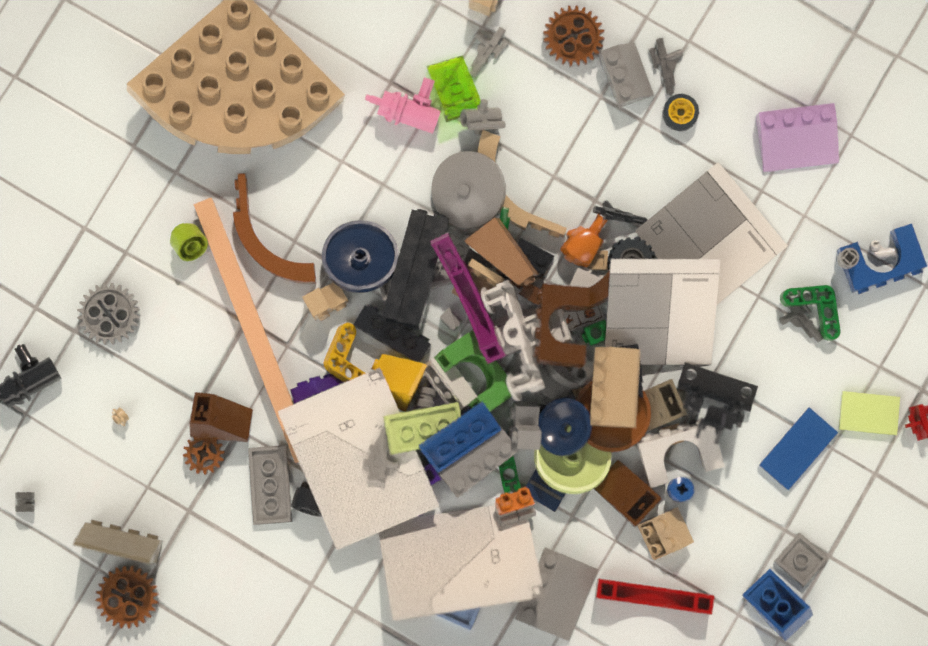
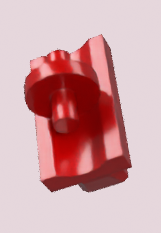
M920 404L909 407L910 415L908 419L910 423L905 424V428L911 427L912 433L916 434L917 441L928 439V405Z

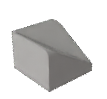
M450 307L440 316V320L452 332L463 322Z

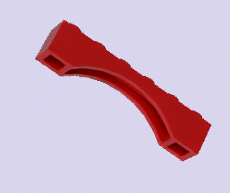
M597 578L595 598L709 615L713 613L715 595L600 578Z

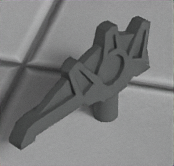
M449 232V236L466 266H468L471 259H474L487 268L494 267L493 264L466 244L464 240L471 236L469 233H466L464 238L459 240Z

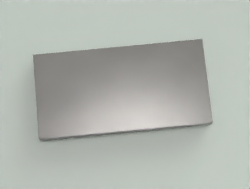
M287 445L248 448L253 525L292 522Z

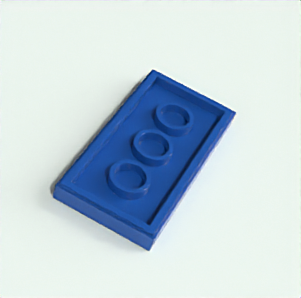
M482 401L418 446L436 472L439 473L502 429Z
M808 407L762 460L759 466L786 490H789L838 432Z

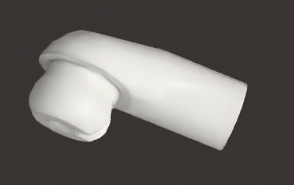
M877 240L872 241L869 245L870 252L879 259L897 256L895 247L885 249Z

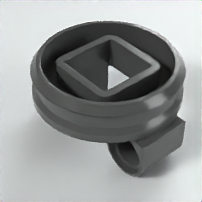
M569 330L572 341L568 343L576 344V335L573 331ZM587 357L583 368L571 367L572 371L570 373L565 366L543 364V368L549 378L563 388L578 389L582 385L593 381L594 362L588 361Z

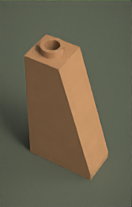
M493 218L464 240L466 244L520 286H529L535 281V277L539 275L499 218Z

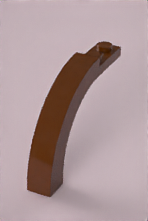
M499 269L496 270L503 277H506V275ZM610 270L602 279L589 287V307L587 310L608 301ZM513 280L511 281L518 289L523 287L518 294L535 305L540 306V301H537V291L539 288L532 284L520 286ZM563 309V312H578V311H583V310Z

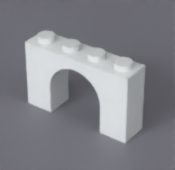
M698 419L694 424H681L673 430L663 429L656 435L646 434L637 443L650 488L669 483L664 465V455L668 447L677 441H690L697 446L702 467L706 472L725 467L719 443L718 445L714 444L716 437L715 429L706 426V429L702 430L699 439L695 438L700 421Z

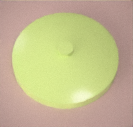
M571 426L567 428V432L571 431ZM588 443L580 451L569 456L554 455L544 449L541 444L540 450H534V463L540 477L553 489L567 494H581L596 488L605 479L611 465V452L598 450Z

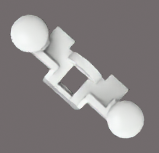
M506 280L489 290L483 287L481 299L485 308L491 314L496 313L495 306L502 304L509 317L503 329L504 338L513 347L522 349V352L519 353L523 364L521 366L522 374L514 377L512 374H508L506 377L507 387L511 396L516 401H521V393L528 390L534 393L545 388L539 366L536 364V358H533L534 346H537L538 340L534 339L535 327L539 325V320H536V314L526 318L523 317L514 284ZM563 309L555 311L549 318L551 334L560 342H571L572 338ZM518 330L517 336L510 338L511 331ZM531 330L534 342L526 339L524 331L528 332Z

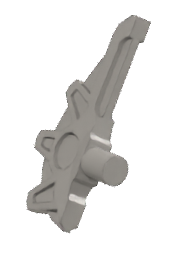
M384 426L375 444L369 446L371 453L369 459L363 460V465L368 466L371 473L367 476L369 481L378 480L386 483L387 468H397V461L388 460L387 434Z

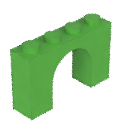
M474 330L442 349L434 357L445 373L462 362L473 363L482 370L486 378V389L468 404L471 409L483 401L491 412L512 397L507 387V374L497 361L487 363L479 348Z

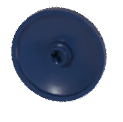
M365 220L351 221L337 227L327 237L322 249L323 268L328 278L338 287L356 293L370 292L385 285L393 277L399 257L398 246L392 234L383 226Z

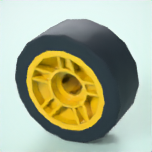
M683 93L675 94L666 101L663 107V120L672 130L686 131L696 123L699 116V106L690 95ZM678 109L685 111L684 115H678Z

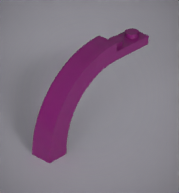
M446 233L432 240L431 245L463 304L476 335L479 348L487 363L489 364L504 357L505 352L491 316L485 308L481 294L451 237Z

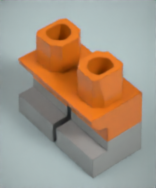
M520 488L518 492L504 493L500 497L495 498V512L501 526L517 522L518 518L519 520H524L536 516L535 503L529 488Z

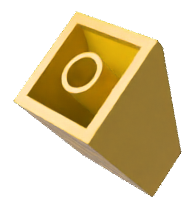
M382 354L379 360L375 359L371 369L381 368L397 408L406 412L421 383L427 365Z

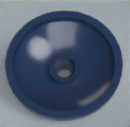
M560 398L550 402L541 411L538 419L543 448L558 456H569L580 451L588 442L592 432L591 416L586 407L570 398ZM571 426V431L567 432V428Z

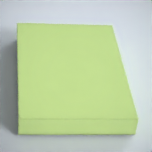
M842 391L838 430L897 435L900 397Z

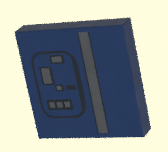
M536 469L525 486L529 488L533 500L554 512L566 494L546 484Z

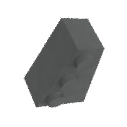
M515 353L504 370L507 375L512 374L514 377L522 374L521 366L523 364L520 354ZM538 364L545 388L533 394L544 396V401L547 403L560 398H566L571 389L563 388L554 383L546 374L543 366Z

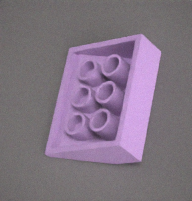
M835 103L759 112L756 115L763 172L839 163Z

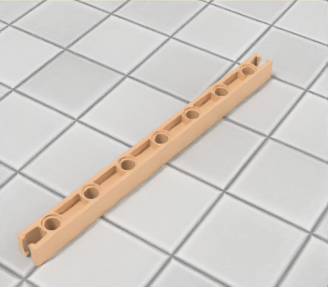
M208 198L193 205L294 462L299 463L278 414V411L294 405L215 203L212 198Z

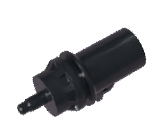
M19 344L14 349L21 361L19 367L22 372L17 374V372L13 371V377L8 375L0 383V402L4 401L8 408L15 404H24V399L26 398L28 402L31 401V395L62 379L50 357L39 362L36 357L30 355L25 344Z

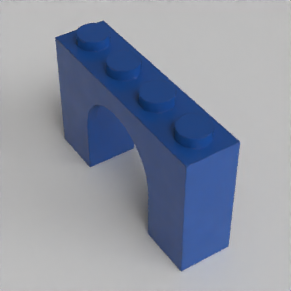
M912 223L890 232L897 249L898 259L895 267L889 272H876L866 264L858 242L837 249L838 255L846 248H853L859 253L858 263L850 269H843L852 293L858 292L859 295L868 292V287L875 285L876 288L887 285L886 281L893 279L894 282L905 279L904 275L909 273L912 276L923 273L922 269L927 267V263Z

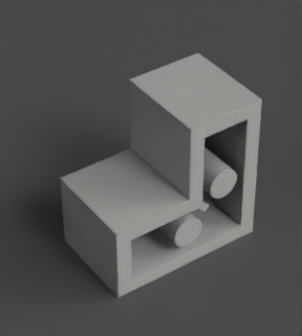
M513 401V407H510L509 410L512 425L508 427V436L511 437V442L515 444L517 449L540 450L539 405L534 401Z

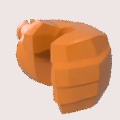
M597 214L589 229L579 226L569 230L566 233L568 240L560 248L564 258L570 263L587 268L604 243V240L599 238V233L608 220H603V217Z

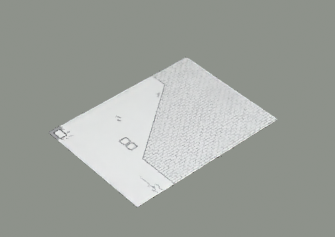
M381 368L278 411L337 550L439 507L416 450L390 455L387 440L388 460H396L397 468H387L386 483L378 480L369 481L367 479V476L371 473L368 466L363 465V460L369 459L371 453L369 446L375 444L381 429L385 426L383 416L400 413Z
M494 505L412 518L379 532L393 621L544 597L528 518L524 520H519L518 518L517 522L501 526Z

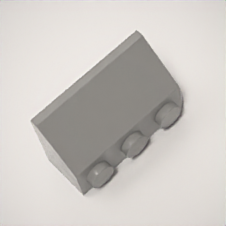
M635 43L620 44L600 51L599 57L618 108L654 96Z

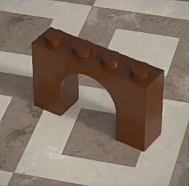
M543 283L541 289H538L537 301H540V308L536 309V320H539V325L535 327L534 339L538 340L537 346H534L533 358H536V364L584 367L586 345L558 341L550 332L549 318L551 314L560 309L586 311L589 307V287Z

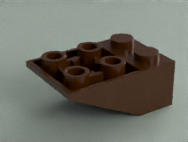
M195 392L189 422L190 437L248 442L253 409L216 394Z
M617 460L609 468L605 479L594 488L633 527H636L662 499L620 460Z

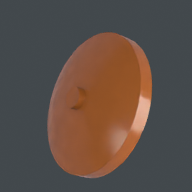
M593 381L586 384L576 398V401L586 407L590 416ZM644 390V398H639L638 396L636 427H601L592 425V432L587 443L601 451L620 452L635 446L641 441L651 422V406Z

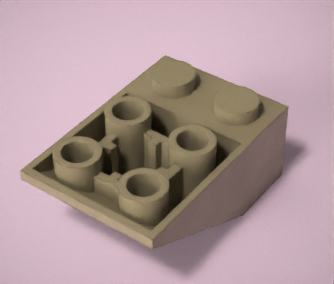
M672 379L644 390L651 406V422L647 432L687 415Z

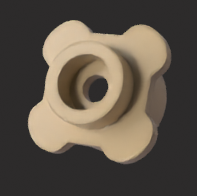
M120 407L117 410L112 409V419L117 425L121 424L124 427L126 421L129 420L128 415Z

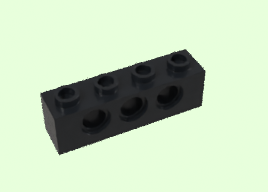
M365 305L353 326L411 361L421 363L431 347L430 339L422 334L419 336L413 334V329L383 322L378 308L373 305L369 307ZM374 319L382 321L380 328L375 329L371 326ZM390 329H397L399 335L392 339L388 336V331ZM406 339H414L415 346L413 348L405 347L404 342Z

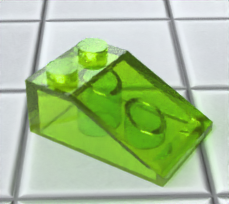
M463 55L427 66L430 79L435 81L433 88L446 122L460 118L462 109H477L478 105H480V96Z

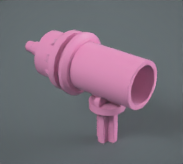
M426 77L423 79L418 95L414 94L413 100L408 99L406 93L402 97L401 92L391 93L388 91L384 92L382 98L368 94L365 97V100L379 106L377 114L383 116L387 122L391 123L392 120H395L394 125H398L400 122L431 134L434 132L441 112L439 109L430 107L432 100L429 97L435 81Z

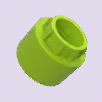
M182 223L172 230L170 245L180 259L183 261H193L204 254L208 247V240L195 224Z

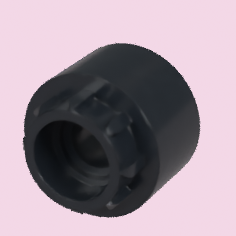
M303 482L301 487L296 488L290 506L302 513L322 517L308 482Z

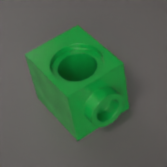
M605 319L583 328L584 333H581L585 344L588 343L591 347L606 340L607 323ZM598 329L601 337L598 339L592 338L590 335L591 330Z

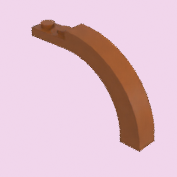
M245 173L238 174V179H235V190H239L236 206L237 209H240V212H233V218L237 233L245 249L261 267L279 278L295 283L316 284L314 263H297L282 259L270 252L259 241L250 219L247 175Z

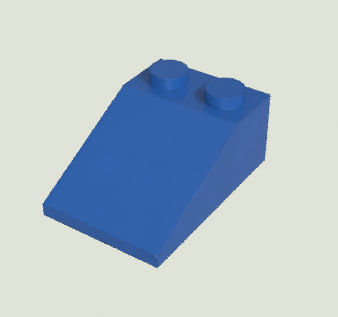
M771 569L742 594L768 625L785 641L813 616L811 607Z

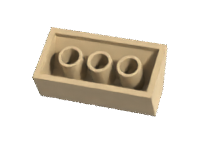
M595 347L591 425L601 427H636L640 349Z

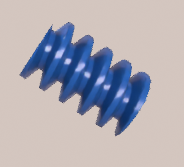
M685 477L675 478L667 486L669 497L676 502L689 500L695 492L693 483ZM681 486V488L684 489V492L680 493V491L677 490V487Z

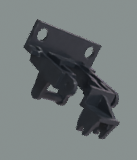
M685 362L677 388L685 391L683 408H686L688 412L692 411L689 425L696 423L697 420L695 418L697 412L700 413L704 397L725 403L723 408L709 404L705 418H700L695 438L699 439L702 430H705L706 426L715 429L716 437L714 444L718 445L724 428L732 430L734 424H736L737 428H741L745 416L744 410L751 412L758 386ZM689 369H694L697 372V376L693 380L686 378V372ZM743 387H749L752 391L751 395L747 398L743 397L740 393Z

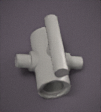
M486 99L480 101L477 109H462L460 113L461 125L468 127L469 131L474 130L476 135H481L482 130L506 127L505 121H502L501 109L499 107L488 108V100Z

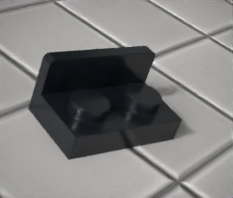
M521 238L518 246L537 273L544 276L554 255Z

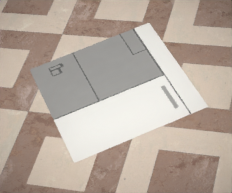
M719 162L635 230L637 235L646 241L647 246L651 245V250L655 252L657 259H720L717 305L788 247Z
M611 259L605 347L619 348V346L638 344L641 365H684L685 362L692 365L712 364L720 259Z

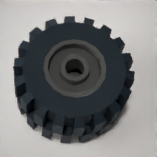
M626 237V240H619L610 250L607 263L608 270L611 267V259H655V252H652L650 244L646 245L645 240L639 241L638 237L634 239Z

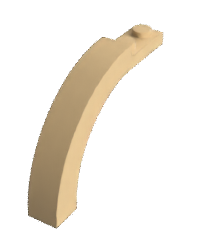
M483 130L479 140L478 152L490 157L495 162L500 136ZM506 195L502 207L509 208L508 216L511 217L510 223L523 230H526L527 225L530 224L532 229L540 232L542 229L548 231V235L554 238L564 237L567 230L566 227L524 211Z

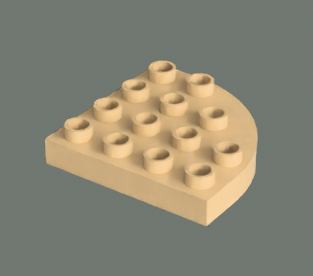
M223 0L127 83V92L164 129L194 146L199 141L218 146V153L250 154L251 148L272 145V148L276 149L289 144L319 124L343 102L345 96L253 0Z

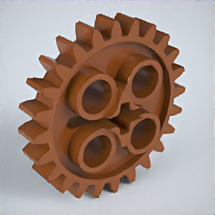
M568 5L567 11L561 7V14L555 11V19L552 17L548 18L551 24H545V28L548 30L543 31V35L548 37L543 39V43H549L545 49L552 50L549 54L550 57L556 55L555 62L562 59V65L567 61L569 62V67L572 66L573 62L579 67L580 61L587 65V58L593 61L594 57L592 54L599 55V51L596 48L602 49L603 45L599 42L604 41V37L599 36L604 33L603 29H599L602 26V22L596 23L598 16L592 18V11L585 13L586 7H583L581 11H579L578 5H576L575 10H572L570 5ZM580 20L583 22V26L577 28L573 22ZM558 28H564L566 30V34L559 35L557 34L556 30ZM585 29H589L588 32L581 33ZM571 33L577 35V39L570 38ZM583 37L590 38L591 43L589 45H585L581 42V39ZM560 40H565V41H564L563 43H561V44L558 43V41H560ZM572 45L574 51L566 52L564 46Z
M123 566L122 571L116 567L115 574L109 571V578L102 577L105 581L104 584L98 583L102 590L95 592L100 595V598L95 599V601L101 602L97 609L103 608L104 611L100 615L108 616L106 622L113 620L112 626L120 623V628L122 629L127 624L128 629H131L132 623H134L136 627H139V620L142 623H146L145 616L151 618L150 611L157 610L153 607V604L159 603V601L154 599L159 593L153 590L158 586L151 585L154 578L147 579L148 572L143 575L141 574L142 568L135 572L134 566H131L129 571L127 566ZM120 579L127 581V587L124 590L118 586ZM138 587H142L145 590L142 598L136 595ZM112 589L122 594H128L129 592L131 598L143 602V605H139L132 600L125 602V597L113 593ZM113 596L119 600L117 607L110 605V599ZM129 605L136 607L137 611L133 616L127 612Z

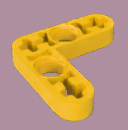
M349 322L337 328L323 362L325 369L344 383L366 374L346 360L356 336V328ZM337 343L343 346V352L337 349ZM346 368L351 371V374H352L351 378H348V377L346 376V374H345V369H346Z

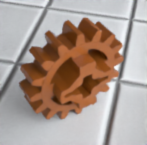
M193 437V442L187 440L189 447L183 448L187 450L183 457L188 458L185 462L186 465L191 464L189 470L192 471L196 468V474H200L201 470H203L204 475H207L208 470L214 473L215 466L221 467L219 461L225 460L221 457V454H225V451L220 450L223 444H217L218 439ZM204 441L202 446L194 447L197 443ZM211 443L215 446L217 454L212 452ZM206 449L209 455L202 459V455H199V453ZM191 454L196 456L197 464L194 463ZM214 460L211 465L204 467L206 462Z

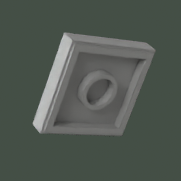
M799 532L774 562L798 584L804 587L829 558Z

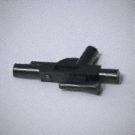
M604 201L603 207H593V213L602 215L603 220L633 222L642 225L647 221L645 217L614 208L609 201Z

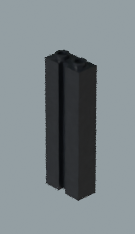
M423 209L411 210L382 313L383 322L420 331L439 263V258L431 245V241L446 234L449 227V218H446L445 215L439 213L434 216L427 215L428 212Z

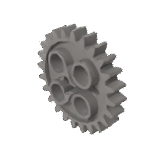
M103 283L102 289L95 285L96 291L94 292L89 289L90 296L83 295L86 301L79 302L83 306V308L77 309L78 312L82 313L77 319L83 320L79 326L86 327L83 333H90L89 339L92 340L96 336V343H99L101 339H103L104 345H107L108 340H110L112 345H115V339L122 343V336L128 339L127 333H134L132 326H138L134 322L135 319H140V316L135 315L140 309L134 307L138 304V301H131L134 294L127 296L129 290L126 288L121 291L122 286L120 284L116 289L114 283H111L109 288L106 283ZM109 296L115 297V302L112 305L106 304V299ZM99 300H101L106 309L112 311L111 315L120 324V327H116L114 322L106 316L107 313L98 304ZM93 308H99L100 310L97 317L91 316ZM123 310L126 311L127 317L124 320H119L118 313ZM110 322L112 325L111 330L104 332L103 325Z

